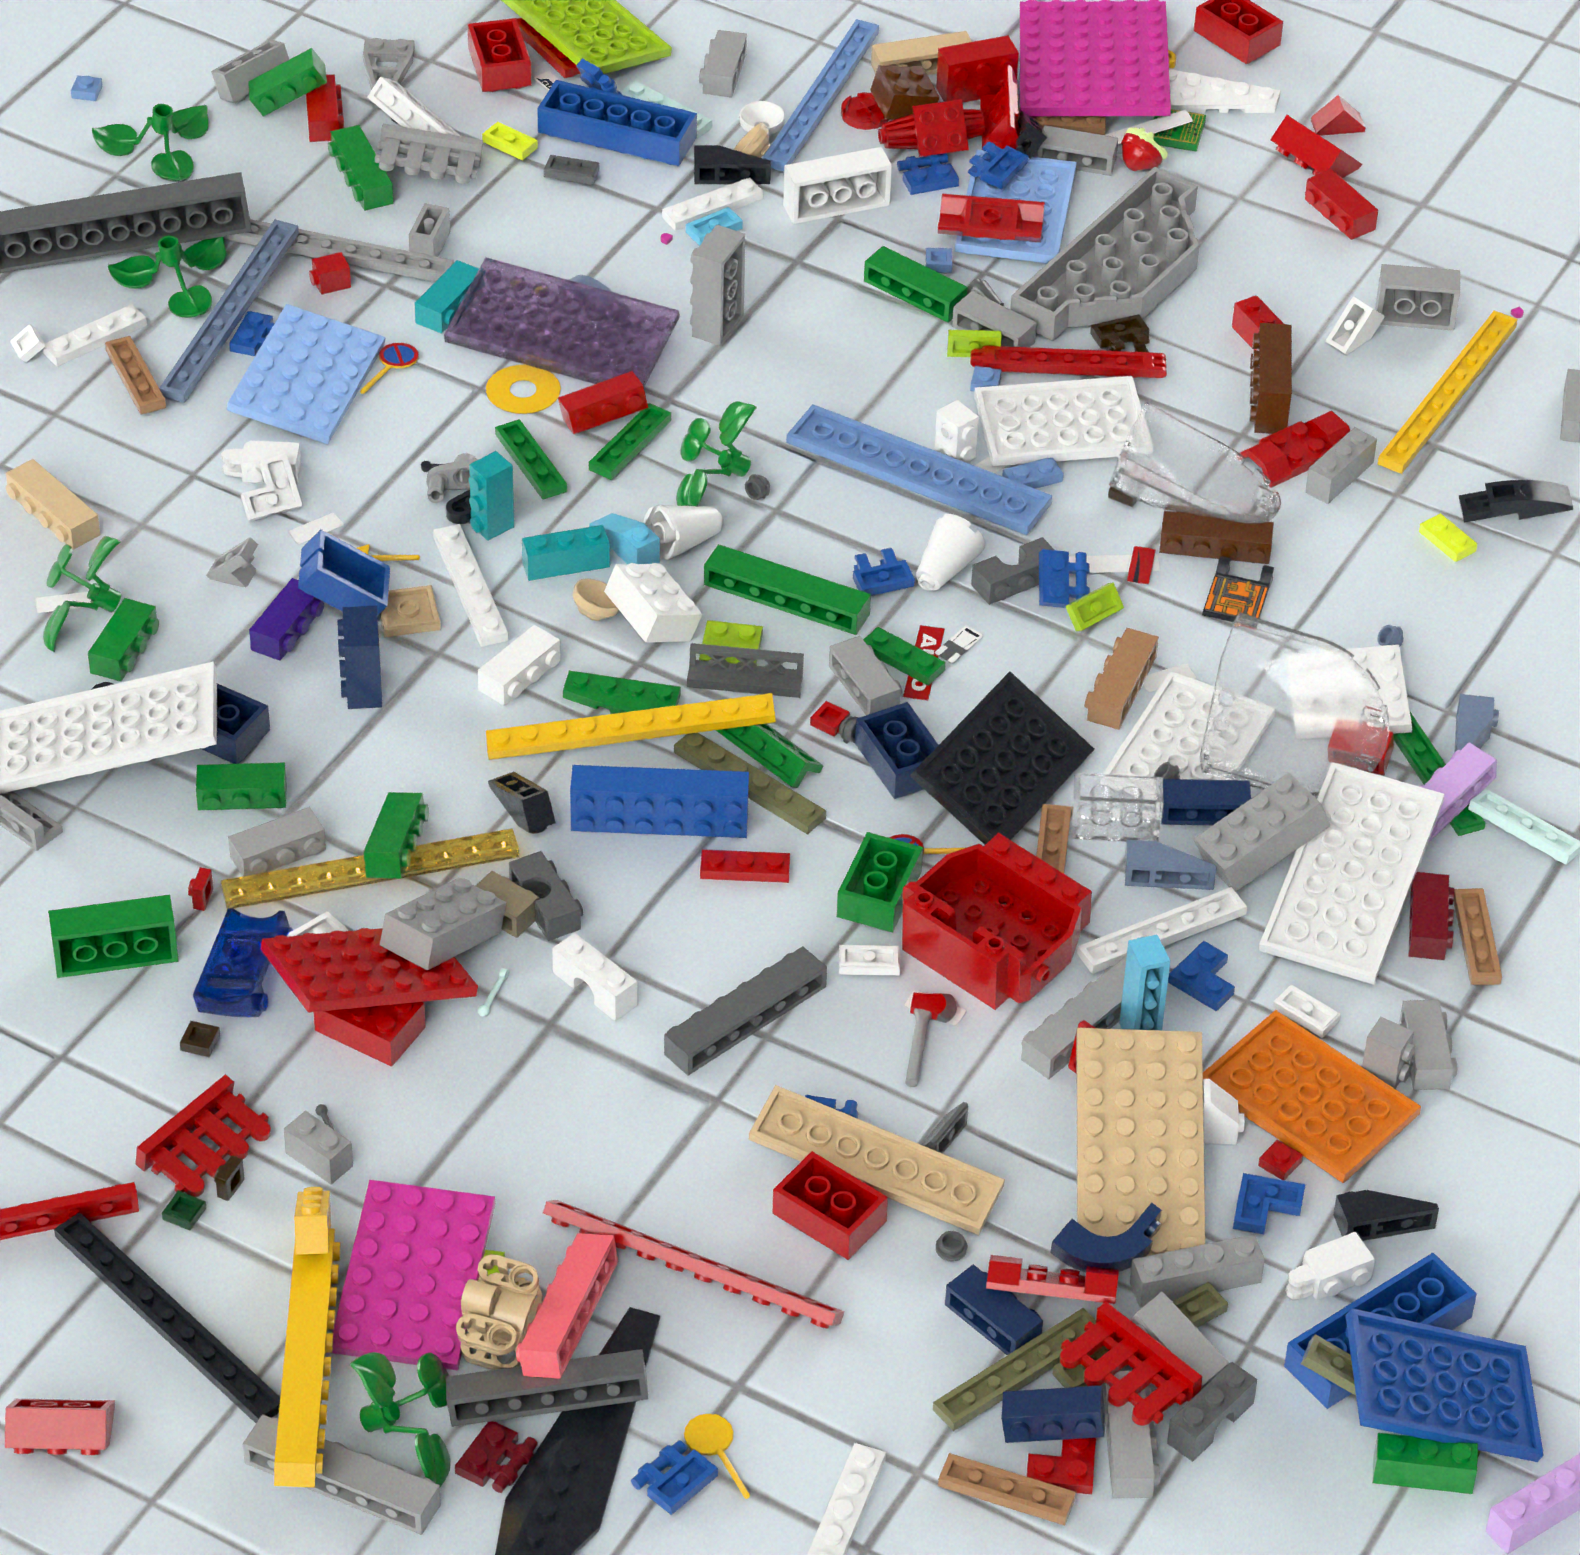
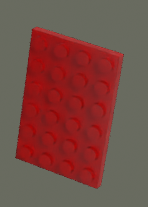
M361 928L356 931L345 932L335 930L331 933H305L299 936L278 935L274 938L262 939L261 951L308 1013L477 996L478 985L455 957L429 970H425L380 946L383 928Z

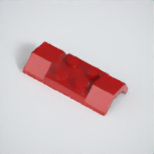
M1010 65L1005 67L1006 83L997 94L982 95L980 98V110L985 121V133L981 135L982 148L987 142L994 143L1001 149H1004L1006 146L1013 149L1018 147L1016 145V140L1020 135V127L1017 122L1019 117L1018 86L1014 71Z
M942 194L938 234L1041 242L1045 202Z
M1331 410L1305 423L1299 421L1260 439L1259 444L1238 453L1237 458L1240 461L1247 457L1252 459L1262 468L1266 483L1272 488L1308 471L1309 467L1350 432V428L1346 422Z
M990 1256L986 1289L1102 1303L1108 1302L1110 1304L1116 1303L1119 1270L1087 1266L1086 1276L1079 1275L1080 1271L1061 1269L1060 1273L1047 1271L1048 1267L1041 1265H1029L1028 1269H1023V1258Z

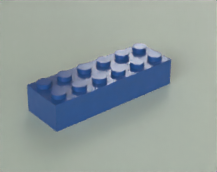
M555 80L537 108L538 133L598 148H605L623 154H630L644 159H651L669 165L680 166L697 138V113L560 80Z
M572 765L570 785L571 831L747 838L749 772Z
M1431 1253L1288 1342L1284 1367L1328 1409L1352 1393L1301 1364L1308 1343L1315 1334L1350 1354L1346 1314L1351 1308L1453 1330L1472 1318L1477 1293L1437 1255Z

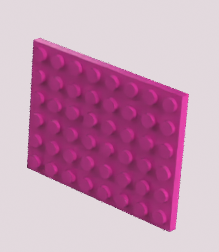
M1028 0L1020 2V112L1024 111L1029 116H1171L1166 1Z

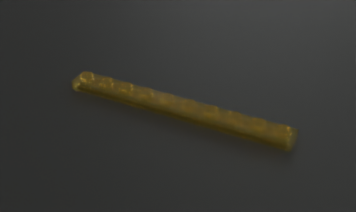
M513 828L417 845L416 851L411 853L410 866L405 868L402 878L519 857V847ZM364 855L225 879L221 880V889L228 910L398 878H366Z

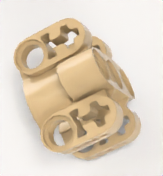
M491 1254L481 1259L478 1264L479 1280L469 1279L466 1283L461 1299L463 1316L459 1318L456 1324V1331L461 1342L460 1347L463 1357L467 1362L491 1370L518 1367L521 1365V1362H518L517 1358L509 1364H502L497 1358L498 1355L509 1354L512 1351L516 1354L518 1344L525 1338L528 1324L533 1322L538 1304L543 1302V1296L539 1288V1278L537 1270L530 1264ZM494 1265H497L500 1273L488 1275L486 1269H492ZM521 1273H528L532 1275L533 1282L517 1278V1276ZM470 1347L478 1349L475 1354H471ZM488 1353H491V1359H488Z

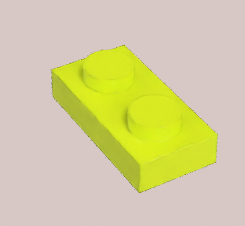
M498 121L482 134L483 143L522 161L538 148V140Z
M1441 513L1420 523L1419 532L1455 562L1476 552L1478 543Z

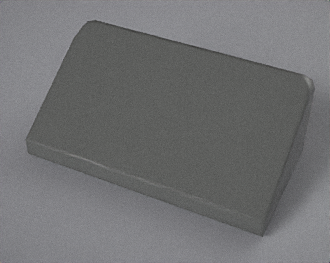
M963 1102L947 1113L921 1145L943 1154L967 1125L968 1103Z

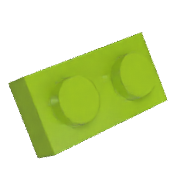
M948 330L947 357H971V350L981 349L983 346H1001V331Z
M1114 582L1107 583L1065 606L1075 631H1082L1124 608Z

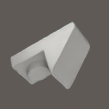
M251 537L217 557L206 576L211 580L239 587H247L256 573V568L251 562L255 558L252 554L258 544Z

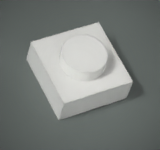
M30 324L10 341L19 358L26 363L45 347L37 329Z

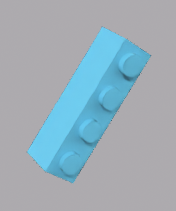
M1158 935L1140 937L1128 941L1119 1021L1122 1029L1162 1031L1170 959Z

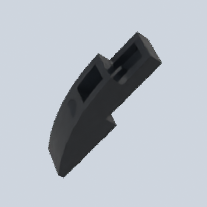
M1497 481L1485 483V491L1459 495L1464 523L1515 513L1518 514V518L1521 520L1573 510L1568 486L1547 481Z

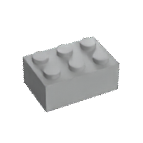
M1381 264L1376 311L1385 317L1380 325L1454 331L1460 296V270Z

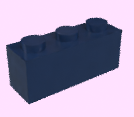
M1162 779L1159 798L1161 825L1213 826L1251 799L1250 781Z
M973 1264L946 1285L945 1306L1006 1355H1009L1042 1334L1043 1320L1039 1314L1021 1303L1011 1291L986 1289L988 1273L981 1271Z
M1102 1386L1003 1392L1001 1419L1005 1443L1104 1437L1105 1405Z

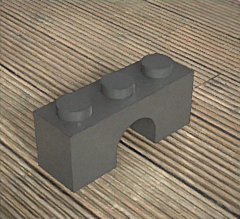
M1041 537L1019 546L1018 565L1005 564L997 556L972 565L971 586L989 605L1027 591L1039 585V552L1042 549H1054Z
M539 851L509 862V879L542 898L535 901V922L548 941L581 929V916H583L581 903L578 899H573L567 882L559 878L552 860L548 861L543 852Z
M1230 1362L1170 1419L1167 1444L1193 1462L1213 1443L1215 1431L1225 1417L1234 1423L1254 1404L1258 1379L1235 1363Z

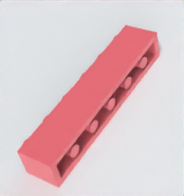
M577 1233L572 1245L567 1247L566 1257L562 1265H558L556 1276L552 1284L548 1285L543 1302L538 1304L533 1322L528 1324L525 1338L517 1346L516 1358L518 1362H521L523 1376L561 1379L618 1263L613 1235Z

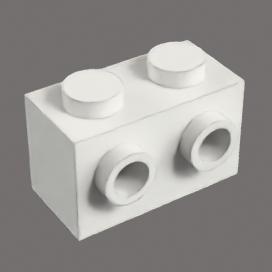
M959 400L937 410L934 451L963 462H970L976 458L979 416Z

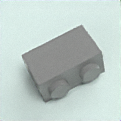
M424 204L409 233V251L439 256L450 234L449 208Z
M1380 1017L1367 1036L1362 1067L1394 1089L1397 1088L1401 1081L1405 1083L1412 1069V1066L1408 1063L1415 1051V1045L1412 1044L1414 1031Z
M306 1110L284 1128L286 1154L332 1185L353 1167L351 1141Z

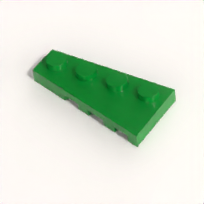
M570 670L563 688V698L594 709L599 707L606 708L610 711V714L677 706L681 695V687Z

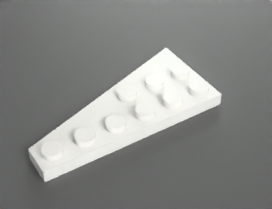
M1169 68L1171 109L1187 110V112L1205 113L1206 109H1218L1219 113H1228L1229 109H1241L1244 113H1275L1280 99L1281 90Z

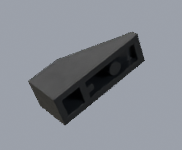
M694 145V184H733L747 178H751L756 184H770L771 161L720 145Z
M514 771L488 781L491 790L520 828L529 833L536 834L545 831L547 826L556 823L546 789Z
M1371 1190L1349 1191L1336 1195L1333 1216L1342 1237L1356 1232L1360 1239L1365 1241L1435 1229L1439 1207L1437 1203Z

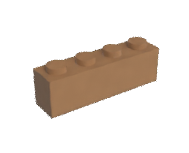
M1126 628L1122 637L1116 638L1113 655L1107 656L1103 674L1098 673L1094 684V691H1089L1084 704V707L1088 708L1087 721L1120 730L1157 657L1158 636Z

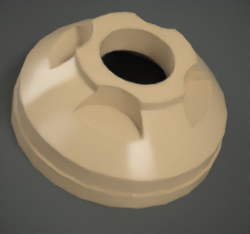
M762 122L757 124L739 141L733 150L761 158L770 147L769 129Z
M581 579L577 581L572 596L582 615L587 616L591 620L600 621L601 619L612 617L619 612V609L604 592L607 586L606 583L595 579Z

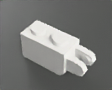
M250 440L244 444L243 449H226L221 453V458L225 462L222 466V471L224 475L229 477H242V482L265 483L259 461L287 453L297 485L301 465L300 444L295 442Z
M1356 1232L1309 1249L1305 1252L1302 1266L1296 1267L1295 1270L1292 1269L1288 1273L1287 1296L1292 1300H1300V1298L1313 1295L1316 1300L1327 1296H1335L1342 1290L1355 1285H1363L1372 1279L1375 1258Z

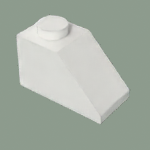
M1353 297L1325 342L1348 355L1372 338L1385 316Z
M1203 1079L1204 1143L1236 1145L1238 1132L1244 1131V1113H1239L1238 1100L1210 1079Z

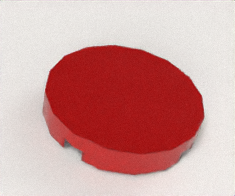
M857 93L856 97L852 98L851 95L842 102L841 117L851 127L871 130L877 129L883 123L889 121L885 119L872 93Z

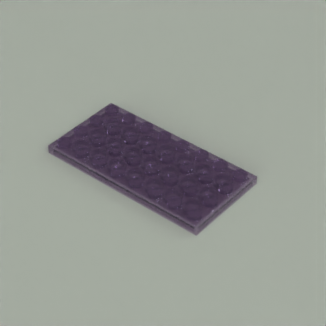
M486 257L444 333V340L447 343L593 384L633 371L643 384V387H645L680 318L679 310Z

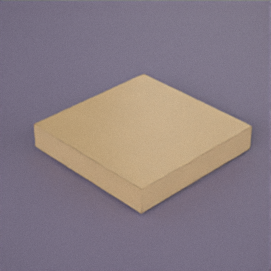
M432 585L389 590L388 606L380 613L384 637L441 630Z

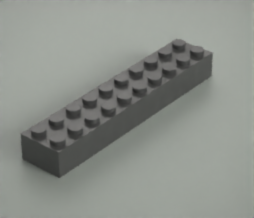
M242 172L0 211V273L158 247V241L168 235L177 237L180 244L252 232Z

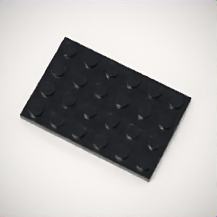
M1009 671L914 770L910 777L985 845L998 833L1011 840L1095 748Z

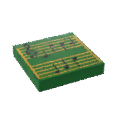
M1171 109V114L1181 110ZM1188 112L1193 122L1154 133V141L1160 146L1196 152L1205 126L1206 115ZM1154 116V119H1157V118H1160V117H1163V116Z

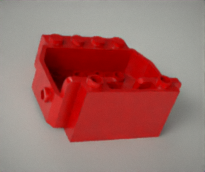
M998 833L984 846L978 843L947 854L918 881L909 882L903 887L902 950L994 1010L1009 997L1017 1003L1029 1001L1071 963L1080 937V931L1090 923L1092 891Z

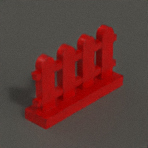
M225 1074L137 1146L135 1165L144 1172L151 1167V1171L154 1174L163 1173L176 1184L174 1189L176 1192L181 1191L193 1197H198L203 1194L205 1186L204 1180L201 1177L207 1173L214 1178L219 1166L225 1165L226 1161L224 1158L227 1155H233L240 1159L247 1157L249 1145L245 1141L250 1136L256 1141H265L269 1138L271 1127L267 1123L269 1117L265 1113L258 1115L245 1105V1097L242 1094L233 1095L234 1081ZM226 1117L242 1129L238 1134L222 1122ZM206 1135L220 1149L214 1152L200 1139ZM184 1154L198 1167L195 1170H191L178 1157Z
M1108 1302L1103 1303L1097 1308L1096 1324L1089 1321L1084 1327L1086 1332L1073 1342L1066 1339L1061 1344V1349H1063L1060 1353L1061 1365L1072 1369L1082 1364L1086 1368L1084 1371V1383L1087 1386H1101L1103 1383L1110 1386L1108 1391L1109 1403L1116 1407L1123 1406L1127 1402L1134 1405L1132 1420L1137 1425L1145 1426L1152 1421L1156 1424L1160 1423L1164 1416L1162 1413L1175 1402L1181 1406L1186 1400L1189 1402L1201 1391L1202 1375ZM1102 1346L1109 1349L1108 1352L1096 1361L1090 1357ZM1127 1364L1133 1368L1132 1371L1120 1380L1114 1376ZM1151 1383L1155 1385L1157 1389L1145 1399L1138 1395Z

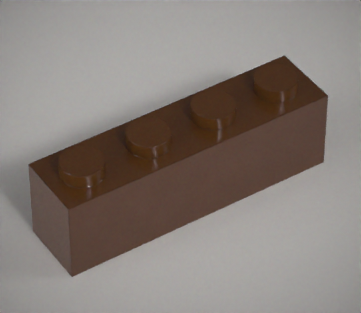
M1164 511L1159 553L1219 559L1220 556L1230 557L1231 561L1269 564L1274 522Z

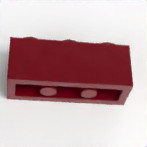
M1416 872L1410 890L1408 957L1445 960L1446 949H1452L1454 931H1449L1448 927L1453 926L1454 909H1449V905H1453L1454 887H1449V875Z

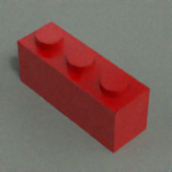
M335 74L326 75L327 83L306 94L310 142L331 141L330 131L344 128L341 84H336Z
M1332 169L1307 179L1305 200L1351 240L1376 230L1378 209Z
M633 371L558 397L563 420L573 435L648 408L643 384Z

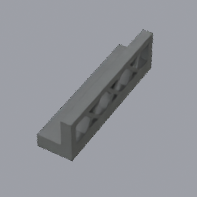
M691 643L687 687L753 694L772 693L774 696L800 698L803 682L804 654ZM696 654H705L712 659L709 661L696 660ZM727 657H736L740 662L734 664L727 662L725 659ZM757 659L764 660L768 665L757 666L753 661ZM784 662L797 663V669H787L781 664Z

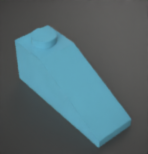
M614 513L590 523V526H604L610 548L626 564L660 563V538L644 523Z

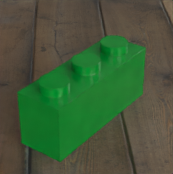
M310 48L248 81L249 100L264 117L327 83L325 64L316 52Z
M127 598L123 599L88 651L91 674L121 682L127 672L132 671L135 660L140 653L142 654L145 651L150 637L158 631L159 619L156 616V606Z
M285 762L197 765L196 798L198 810L286 808L287 782Z
M1378 1433L1373 1456L1372 1483L1472 1494L1477 1474L1478 1444L1442 1443L1413 1436Z

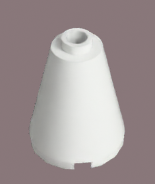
M656 505L650 507L646 512L644 524L660 538V559L665 558V560H668L718 534L723 525V517L714 507Z
M944 514L942 518L939 517L935 522L916 572L918 584L923 589L929 591L940 589L984 550L985 540L979 530L974 533L969 528L971 523L966 519L953 514Z

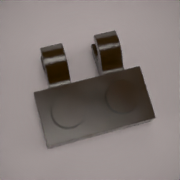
M1139 314L1091 325L1090 334L1100 348L1108 347L1109 351H1121V349H1125L1124 343L1133 342L1135 352H1149L1145 344L1150 343L1149 328Z

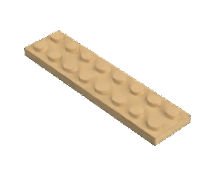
M777 1085L774 1086L749 1132L750 1141L798 1161H802L813 1151L888 1198L978 1236L1004 1187L1005 1179Z

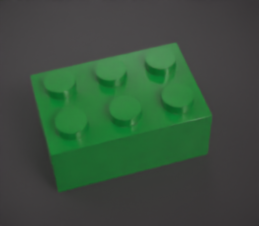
M867 832L838 890L836 917L893 933L903 913V887L909 882L918 881L922 872L923 847Z

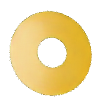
M514 365L503 368L493 374L486 385V394L492 404L504 411L518 414L534 413L548 408L558 399L561 390L560 383L554 374L534 365ZM525 380L535 384L536 392L530 397L521 398L514 396L510 392V387L517 381Z

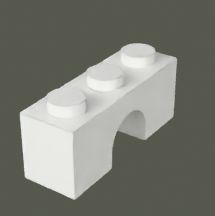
M575 932L552 948L553 973L573 989L585 981L594 994V1005L614 1021H617L637 1006V980Z

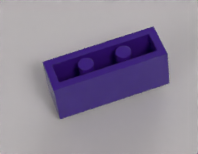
M291 578L249 629L251 650L281 661L287 652L292 651L299 637L308 631L312 621L322 614L324 602L299 589V580Z

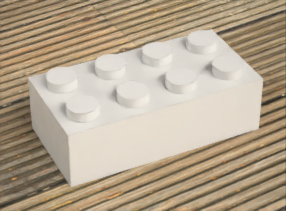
M882 147L785 165L783 206L793 224L889 206L892 164Z

